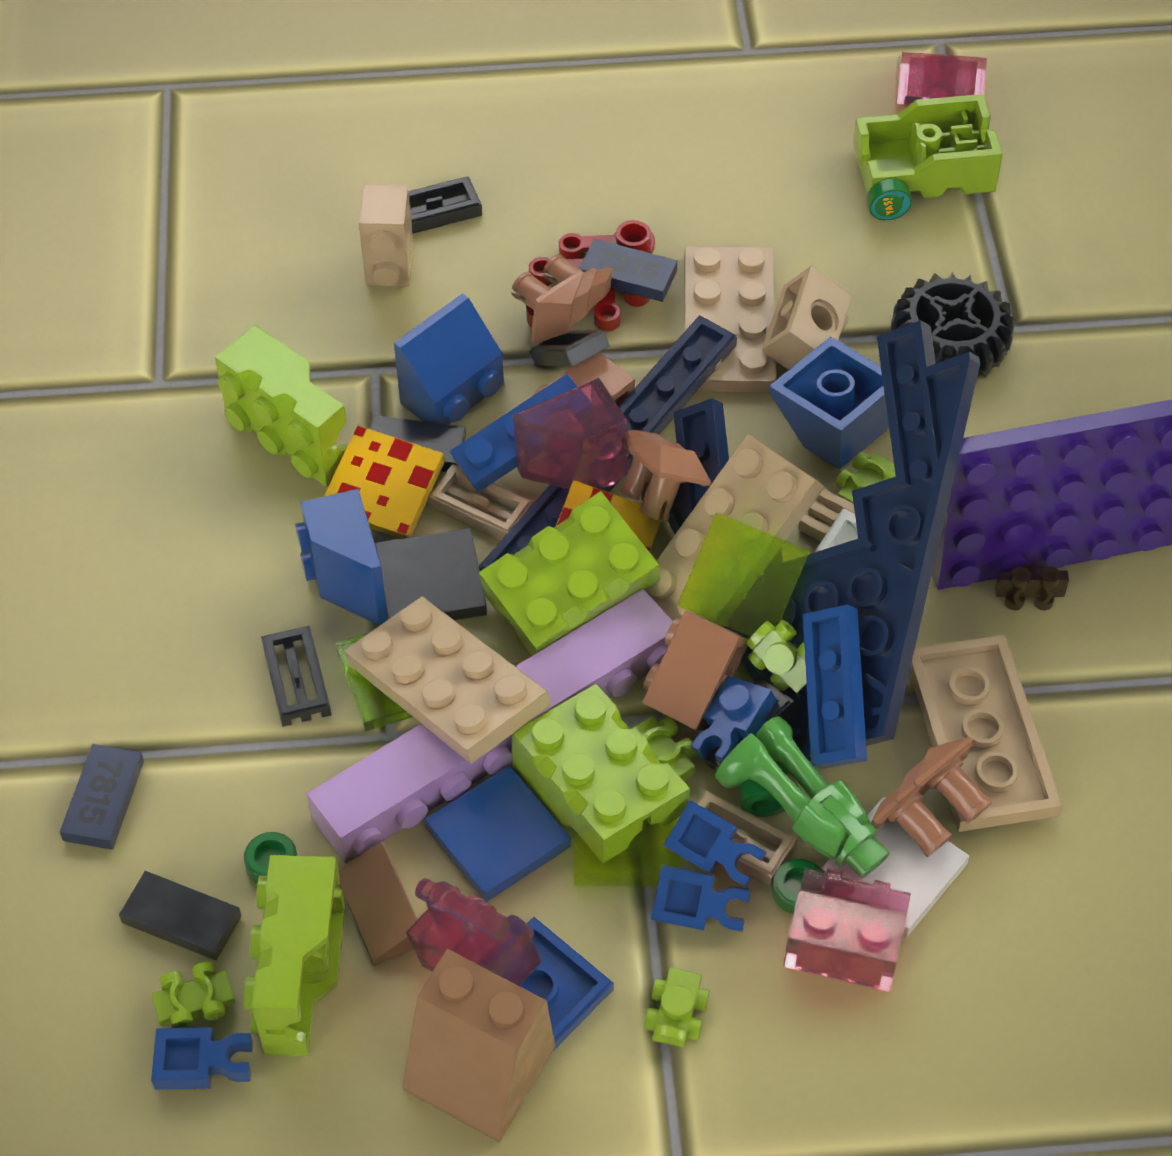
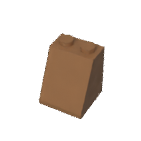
M446 949L417 996L402 1086L403 1090L500 1143L556 1047L547 1000Z

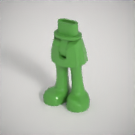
M779 716L771 718L764 723L756 736L751 733L745 737L728 754L715 773L717 781L729 789L740 786L747 780H753L760 784L779 802L793 820L792 830L801 839L828 859L833 860L837 857L835 864L839 868L847 864L861 879H864L880 866L890 854L874 838L878 831L870 823L862 805L848 785L842 780H838L830 785L797 747L793 740L792 728ZM777 763L783 766L797 780L808 796L787 777Z

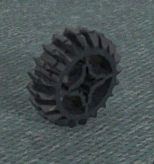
M951 272L947 279H942L934 273L929 282L918 278L913 288L906 287L901 295V299H898L897 304L894 306L890 331L921 320L931 326L936 363L971 352L978 356L980 360L978 374L987 376L992 367L1000 366L1004 356L1007 355V351L1010 350L1015 325L1013 322L1014 317L1011 316L1010 303L1002 302L1001 291L989 292L987 281L980 284L973 283L971 274L963 280L956 279L953 272Z

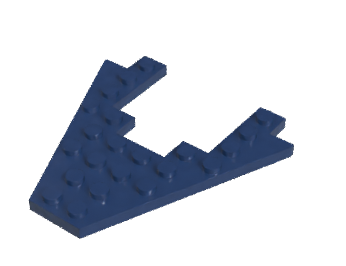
M921 320L877 336L896 477L852 491L858 539L783 562L780 548L724 625L725 628L749 639L767 620L774 627L781 620H784L796 630L797 634L790 642L798 648L804 642L803 614L842 605L857 608L866 746L892 740L895 737L945 515L950 503L951 489L959 459L958 454L961 450L980 368L979 357L971 352L936 363L931 326ZM713 398L673 412L676 443L680 444L685 450L695 451L711 481L710 485L729 460L723 403ZM690 482L680 483L670 511L669 520L667 521L674 535L710 486L703 487L700 484ZM748 646L742 661L751 678L755 681L761 675L774 685L770 680L774 673L770 672L766 667L760 670L750 662L748 655L753 650ZM807 684L798 693L789 686L786 691L782 692L795 702L798 711L787 723L792 728L793 740L808 761H811Z

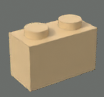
M363 184L359 230L366 285L410 286L414 245L408 185Z

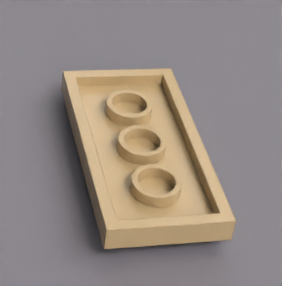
M685 246L684 332L701 315L737 335L736 347L722 363L720 360L715 367V371L698 389V392L769 393V386L777 380L776 361L764 353L762 349L775 312L773 247Z
M747 434L657 559L660 580L645 589V591L672 621L677 617L682 619L686 610L724 627L824 486Z
M423 596L344 650L348 664L470 764H473L551 706L546 689Z
M1005 634L915 648L910 675L932 747L971 737L973 739V746L967 754V759L963 761L964 764L961 769L985 796L992 800L991 805L968 824L949 802L957 831L962 832L1058 817L1062 809V803Z

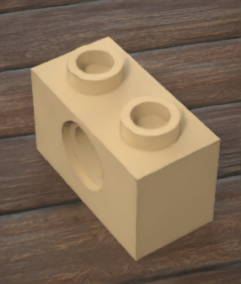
M813 266L808 267L783 285L762 351L789 370L830 336L838 341L841 332L849 320L846 314L852 296Z

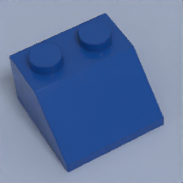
M463 293L394 342L400 404L421 421L447 425L458 422L470 408L485 397L494 395L501 385L504 384L503 353L472 302Z
M831 336L769 386L770 395L803 447L839 470L889 429L881 366Z
M359 489L300 502L304 522L296 523L295 528L302 552L300 557L306 581L316 580L320 598L378 625L386 622L388 614L381 563Z

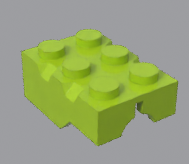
M984 94L920 99L914 101L899 114L856 118L853 145L866 194L872 186L886 179H898L905 182L910 192L915 191L923 198L940 197L947 188L956 187L965 194L995 192L1003 153L996 131L989 130L991 115Z
M254 324L215 357L219 376L218 385L222 391L225 406L224 415L235 429L239 431L246 430L248 433L257 432L259 442L268 452L272 454L279 453L281 456L290 455L293 466L301 475L307 478L313 477L328 487L347 448V445L344 443L338 446L334 445L337 442L340 431L347 423L345 406L310 382V364L307 359Z
M600 491L573 509L568 519L556 527H546L534 535L526 547L514 555L507 553L480 571L479 576L485 597L503 621L512 624L518 635L519 642L528 654L533 656L641 589L645 590L659 581L660 571L658 562Z
M597 684L526 723L512 734V768L558 823L573 827L602 863L628 849L633 838L642 831L643 820L646 819L650 825L661 823L663 826H666L679 818L689 803L690 788L668 763L661 764L653 756L649 742L637 728H628L621 720L618 707Z
M270 855L268 875L259 876L257 908L264 909L262 924L253 925L251 931V959L258 960L255 976H247L245 980L244 1008L245 1011H251V1033L259 1034L264 1055L309 1056L314 1005L338 986L346 907L342 889H334V887H339L340 881L336 857Z

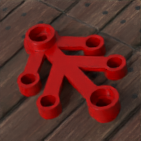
M638 220L623 222L618 226L613 235L580 236L579 234L568 233L559 239V254L578 268H580L585 252H588L594 238L651 254L655 249L654 234L647 224ZM537 257L529 263V273L546 286H549L552 282L547 281L543 277L544 273H538V271H543L550 259L547 257ZM612 288L594 308V325L599 330L607 332L617 329L621 321V310L615 302V289ZM624 292V300L630 306L640 307L647 304L650 300L649 298ZM526 305V320L529 326L532 327L534 310ZM603 315H611L612 317L606 318V317H602V316H603Z

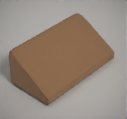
M384 842L372 846L339 870V885L373 965L424 946L421 926Z

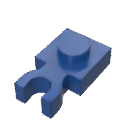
M728 676L704 715L709 728L701 732L691 745L696 757L706 760L713 748L721 746L715 754L717 761L721 765L728 754L737 746L741 738L744 739L751 733L756 736L777 702L772 690Z
M692 800L687 804L663 845L712 874L718 862L721 863L728 875L746 888L752 878L738 870V859L742 855L751 854L762 861L767 852L754 844L735 843L732 841L738 828Z
M661 865L651 920L704 931L706 918L710 917L715 918L728 929L742 932L744 919L729 916L725 912V906L732 899L748 902L750 889L732 886L723 890L712 889L714 875Z
M212 1027L156 1028L151 1077L154 1089H211L212 1075H222L235 1082H250L251 1069L249 1062L233 1063L230 1059L237 1052L253 1051L251 1033H235L220 1041H215Z

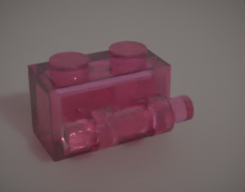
M827 868L826 873L805 869L788 934L783 967L890 992L911 893L891 889V883L875 879L874 884L844 878L842 877V871Z
M424 878L417 884L415 896L426 902L428 909L406 931V934L421 966L433 972L446 949H449L520 986L541 963L532 940L534 933L519 917L515 915L506 917L498 913L494 906L486 903L482 898L473 894L467 897L461 894L459 888L445 881L436 883L428 878Z

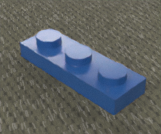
M565 374L449 452L478 493L596 414L590 402L571 377Z
M842 605L803 614L811 764L814 767L824 769L867 761L858 609L849 605Z

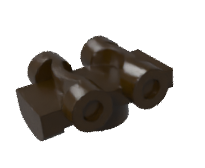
M1028 564L1016 567L1012 572H999L995 587L996 597H1005V606L1014 611L1023 607L1025 597H1034L1033 603L1037 609L1049 610L1053 606L1054 597H1065L1069 583L1068 571L1058 570L1050 566L1043 568L1037 564Z

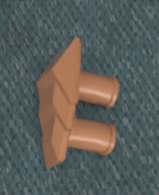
M557 254L550 258L543 270L546 272L543 274V277L555 284L554 287L549 288L529 272L522 273L515 280L512 286L514 291L511 292V295L534 310L531 343L534 345L568 333L578 321L586 317L592 307L610 291L613 269L610 267L600 270L592 268L583 272L567 261L564 256Z
M637 430L627 431L626 435L628 438L626 443L629 446L628 450L634 458L621 492L638 501L640 500V495H642L641 500L643 504H641L639 510L644 515L658 520L659 514H661L660 519L668 521L680 483L690 482L700 484L703 487L710 486L711 481L695 451L685 450L678 443L668 442L659 434Z
M966 737L928 748L924 759L906 773L901 786L880 803L871 824L878 830L888 821L892 824L897 821L924 851L926 857L936 852L952 837V834L942 826L921 802L924 797L923 795L930 789L933 791L937 788L960 813L967 824L978 817L992 803V800L987 798L961 769L964 764L963 761L967 759V754L973 746V739Z

